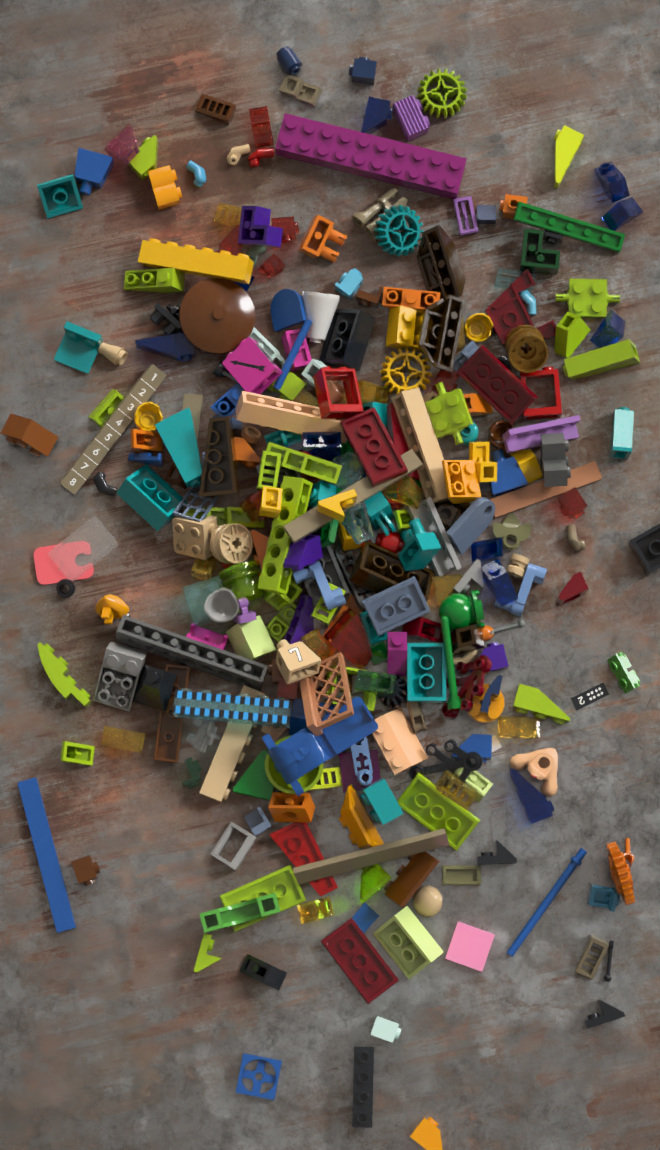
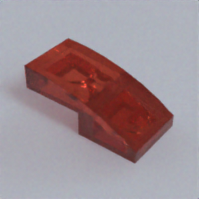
M267 106L249 109L255 148L274 145Z

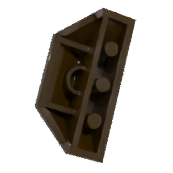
M440 225L424 231L417 253V261L426 290L441 292L440 299L447 295L461 297L466 279L455 244Z
M447 295L425 308L423 313L418 347L434 368L449 373L453 371L466 301L464 299Z

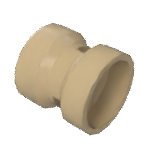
M513 553L510 558L511 564L507 566L506 573L518 578H524V569L528 566L530 560Z

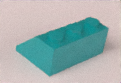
M147 464L128 476L116 492L123 501L157 531L166 526L175 517L173 512L183 499L179 493Z
M407 643V701L446 703L444 643Z

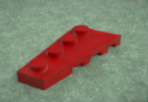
M294 822L269 834L295 867L324 860L306 822ZM333 876L309 882L320 897L338 888Z

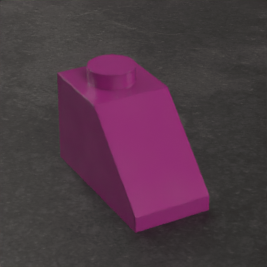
M387 632V676H406L407 632Z

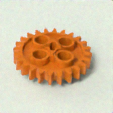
M609 843L606 845L608 865L619 895L621 894L626 905L635 903L630 867L626 863L623 852H620L617 843Z

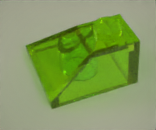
M379 864L362 868L364 872L361 874L359 903L361 905L392 878Z

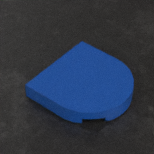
M282 289L275 294L270 307L274 331L279 332L304 323L307 316L302 296L292 289Z

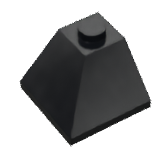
M144 665L133 702L166 712L177 674Z

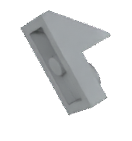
M477 559L453 588L454 593L461 594L463 592L465 594L471 587L470 581L483 590L484 584L480 560Z

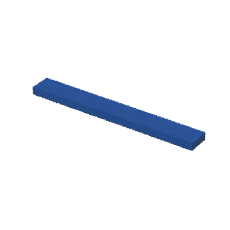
M37 777L17 782L56 931L60 933L74 929L76 924Z

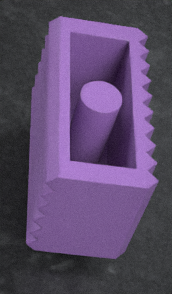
M414 95L393 103V111L407 141L428 133V127L430 126L428 117L422 115L421 110L423 108L420 100H415Z

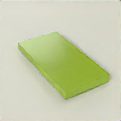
M420 773L415 776L397 800L400 808L431 832L445 828L449 846L456 851L480 822V819Z
M291 865L219 896L223 906L227 907L276 893L281 912L306 901ZM273 915L237 924L232 927L234 929V932H236Z

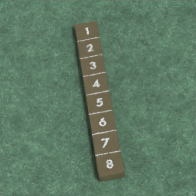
M154 364L148 366L60 480V485L73 495L78 492L134 419V413L138 406L148 401L167 376Z

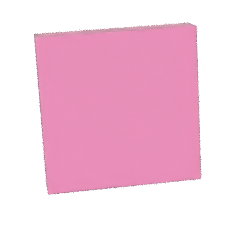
M457 922L445 959L482 972L495 934Z

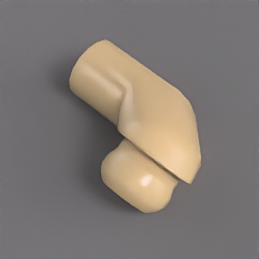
M249 144L233 147L227 156L228 164L236 165L241 155L251 153Z

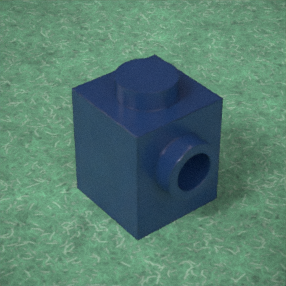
M366 57L355 58L354 64H350L349 68L352 82L374 85L377 61H372Z

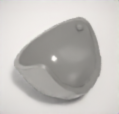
M220 588L207 597L204 610L211 620L227 622L237 615L239 603L231 590Z

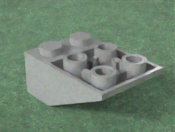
M111 641L105 651L93 701L130 712L148 652Z

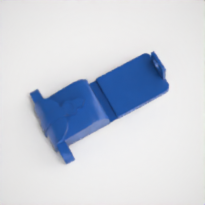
M355 697L352 699L353 716L324 728L323 734L317 737L307 727L278 745L275 744L269 733L262 737L269 749L267 753L275 764L274 767L278 773L280 772L286 784L292 786L297 796L305 793L297 779L378 729V724L362 698ZM343 705L338 713L347 711V706ZM330 714L324 716L322 722L327 720Z

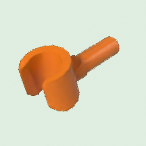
M626 838L624 857L625 860L630 862L631 867L634 856L630 851V839Z

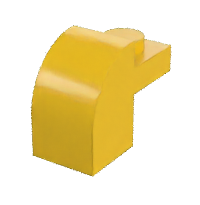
M469 442V460H475L478 482H497V462L489 461V442Z

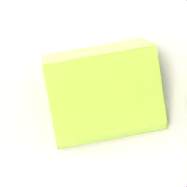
M260 615L256 616L257 620L241 624L237 623L226 632L236 655L255 661L276 650Z

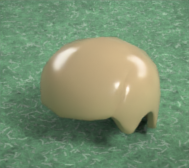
M430 885L419 888L413 898L415 910L424 917L436 915L442 907V895L438 889Z

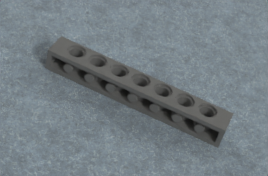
M125 615L122 616L116 631V641L236 684L245 685L260 692L267 676L269 667L267 665Z

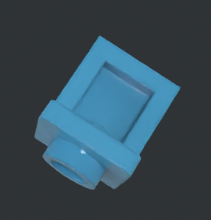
M591 884L588 904L590 906L608 908L614 912L615 907L619 905L620 896L615 888Z

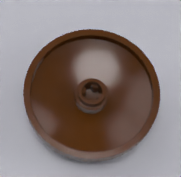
M209 278L195 284L184 296L179 309L180 327L186 339L197 349L209 354L229 353L234 351L240 342L247 339L252 333L255 324L254 305L248 293L237 283L224 278Z

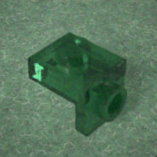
M192 757L184 760L192 778L182 782L184 788L188 786L189 789L199 785L198 781L202 780L199 774L201 767L197 760L193 761Z

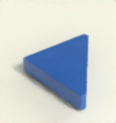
M129 453L128 457L129 461L162 467L164 462L161 453H158L157 456H151V453Z

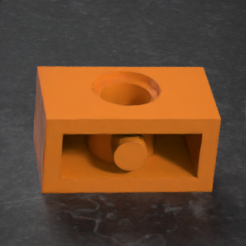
M273 792L268 809L275 822L311 823L315 805L310 793H303L297 796V794Z

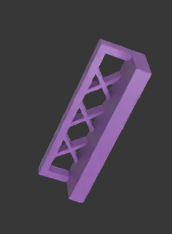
M577 415L509 429L502 435L506 452L508 454L540 447V434L564 433L565 440L577 439L579 435L576 424L580 421V417Z

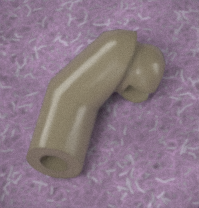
M567 525V537L572 548L577 552L585 550V541H578L575 525Z

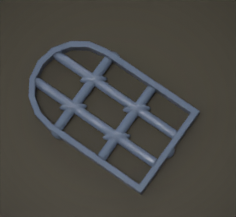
M201 484L193 487L186 493L174 510L173 515L200 522L214 506L218 495H215L214 500L210 499V496L198 497L199 491L197 493L192 492L197 489L200 490ZM189 495L194 496L190 503H184ZM196 499H203L200 506H192ZM205 502H211L207 510L202 509ZM181 506L187 507L182 514L178 513ZM191 508L196 510L192 517L185 515ZM198 512H204L200 519L195 518Z

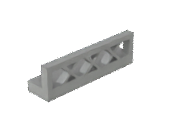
M427 498L406 507L411 519H420L425 532H434L440 543L441 549L430 561L436 577H441L462 568L432 498Z

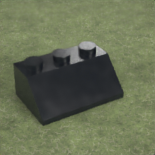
M336 309L319 361L336 368L347 367V369L360 371L375 317L360 309Z

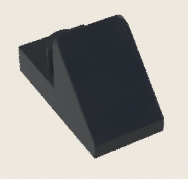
M497 840L495 841L496 856H493V852L481 853V856L477 857V865L517 863V858Z
M598 999L602 1015L599 1016L598 1012L588 1015V1020H585L584 1023L586 1028H591L625 1017V1014Z

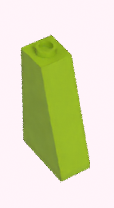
M630 339L564 359L565 365L562 367L565 376L575 380L640 363L636 345Z

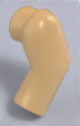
M477 650L467 652L463 657L453 656L454 666L458 662L466 664L475 662L478 658Z

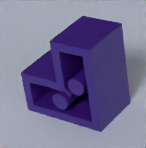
M242 206L238 244L252 247H281L283 228L269 225L271 209L259 206Z

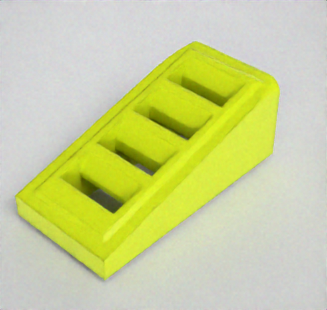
M340 767L323 769L320 778L321 785L316 784L308 791L342 787ZM331 772H335L336 783H332ZM323 773H327L329 784H325Z

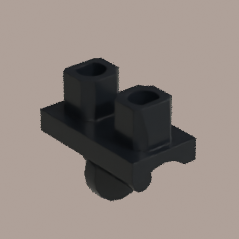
M157 303L154 306L155 311L150 316V320L157 326L163 320L168 322L163 328V332L170 338L177 332L181 333L180 322L174 318L176 316L179 319L180 305L173 307L168 304L166 309L170 311L169 313Z

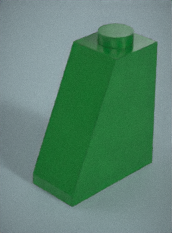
M262 750L234 786L233 793L268 801L271 800L274 786L269 781L265 771L267 751Z

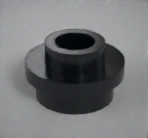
M62 579L58 582L56 590L61 597L69 598L75 593L76 587L70 579ZM64 585H68L69 591L64 589Z

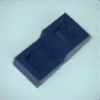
M498 675L488 688L479 713L487 714L491 696H499L502 682L501 675Z

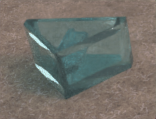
M362 501L348 508L345 513L344 522L341 523L355 543L359 545L373 538L374 535L365 502Z

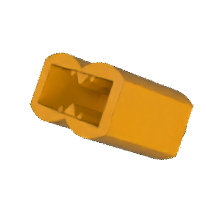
M170 165L148 171L158 209L180 204L179 199L183 197L180 187L176 188L174 182L177 180L175 169L171 170Z

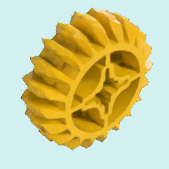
M399 348L398 355L392 351V358L389 356L385 357L388 363H382V367L385 369L380 370V374L385 375L381 377V381L386 382L384 388L391 386L389 389L390 394L396 391L397 395L402 391L416 388L426 390L425 384L430 383V380L426 377H431L432 373L428 371L431 369V366L425 365L428 359L424 358L421 360L422 353L416 356V349L409 353V348H406L405 353H402V349ZM404 360L401 367L395 368V370L391 369L396 362ZM409 361L415 362L421 371L412 368ZM405 365H407V370L409 373L406 381L404 373H401L404 372ZM391 375L401 379L402 386L396 384L392 380ZM421 377L415 385L408 387V382L411 379Z

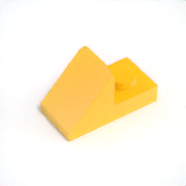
M355 489L318 501V512L344 522L345 515L342 507L344 509L349 508L356 503L357 494Z

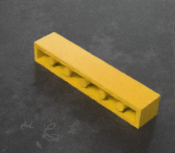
M150 238L149 241L142 240L138 263L143 266L157 269L175 268L186 274L209 278H224L244 284L250 283L254 262L246 254L238 253V256H234L228 251L220 250V253L213 252V249L202 247V250L195 249V246L188 244L181 247L177 243L170 241L164 244L160 243V240Z

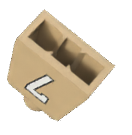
M284 639L277 644L276 665L287 684L319 673L321 659L303 642L299 641L289 644Z

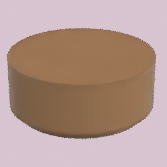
M245 426L241 433L242 437L250 443H258L261 438L260 431L253 426Z

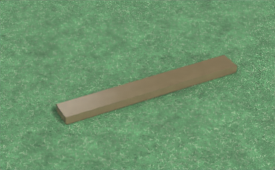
M411 449L401 455L408 473L375 487H372L366 476L339 492L338 494L355 489L357 494L356 503L349 508L344 509L342 507L343 512H348L422 467L423 464L415 452ZM316 506L286 524L283 529L295 544L334 519L318 512Z
M445 828L298 866L293 868V872L299 885L448 846L449 841Z

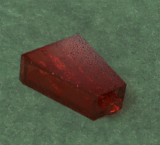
M348 608L323 638L358 669H362L369 663L373 654L359 616Z

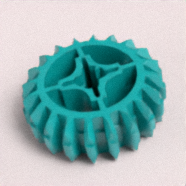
M398 205L397 207L391 206L390 210L385 209L384 214L378 215L381 221L375 222L379 225L378 228L374 229L375 232H378V235L374 238L380 239L377 245L383 246L382 250L384 252L388 251L389 255L395 254V256L399 257L401 255H408V252H414V247H419L417 241L422 240L419 235L424 232L420 230L423 223L418 222L421 217L415 216L416 211L410 210L408 206ZM400 229L404 230V232L398 233L394 232V230Z

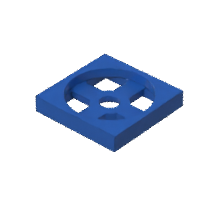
M243 1053L236 1093L274 1100L282 1061ZM252 1060H258L257 1068L254 1071L244 1070L247 1063ZM266 1062L273 1066L275 1075L266 1074L264 1071ZM256 1073L263 1075L262 1080L255 1079ZM243 1078L252 1079L254 1082L252 1091H248L242 1082ZM264 1082L273 1083V1087L268 1092L260 1093L261 1084Z

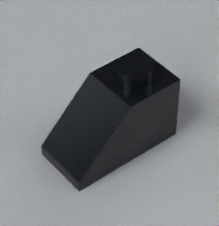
M247 954L239 971L278 991L287 975V972Z

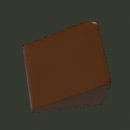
M173 463L165 480L186 489L187 486L175 463Z

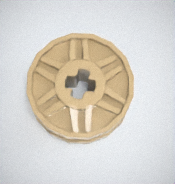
M239 523L218 526L213 531L210 539V549L213 556L224 564L242 563L250 556L253 548V539L250 531Z

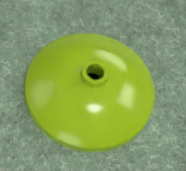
M291 736L283 737L276 741L275 744L278 745ZM267 753L265 771L269 781L282 792L296 794L292 786L286 784L280 772H277L274 767L275 764ZM324 764L297 779L305 792L318 783Z

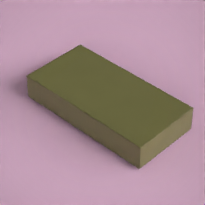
M442 865V885H481V866Z

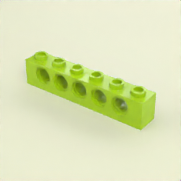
M284 476L280 487L282 489L281 512L279 517L274 518L272 521V529L258 581V588L269 593L287 595L292 569L284 568L283 563L292 540L283 527L307 511L313 483L303 478Z

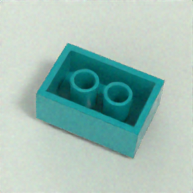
M380 778L361 789L362 794H360V797L365 805L370 806L372 811L369 814L374 822L384 825L404 814L385 779Z

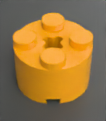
M483 684L484 693L481 697L473 695V708L470 712H466L475 723H492L499 718L504 709V697L500 691L498 697L491 696L488 713H479L481 707L479 702L483 701L491 684Z

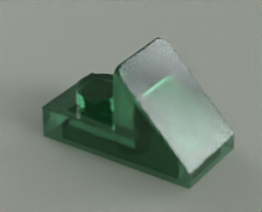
M358 670L355 690L375 693L376 697L393 695L396 675Z

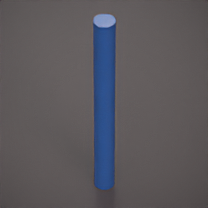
M305 319L281 369L283 373L277 378L273 388L281 389L312 321Z

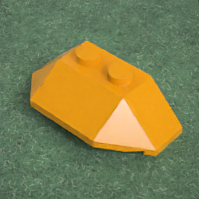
M350 784L347 788L339 820L344 828L348 827L351 833L348 836L352 844H357L362 849L384 844L353 784Z

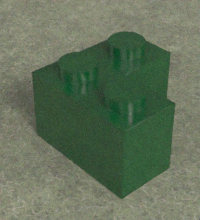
M524 229L519 271L524 272L528 269L529 272L557 275L560 251L542 249L543 230Z

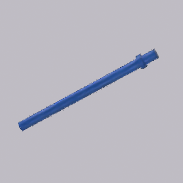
M580 848L575 857H571L570 864L506 953L511 957L514 956L576 867L582 864L581 860L587 853L584 849Z

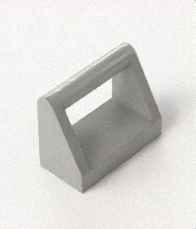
M230 822L210 855L236 871L257 837L235 823ZM236 829L246 835L247 838L232 862H229L219 856V853Z

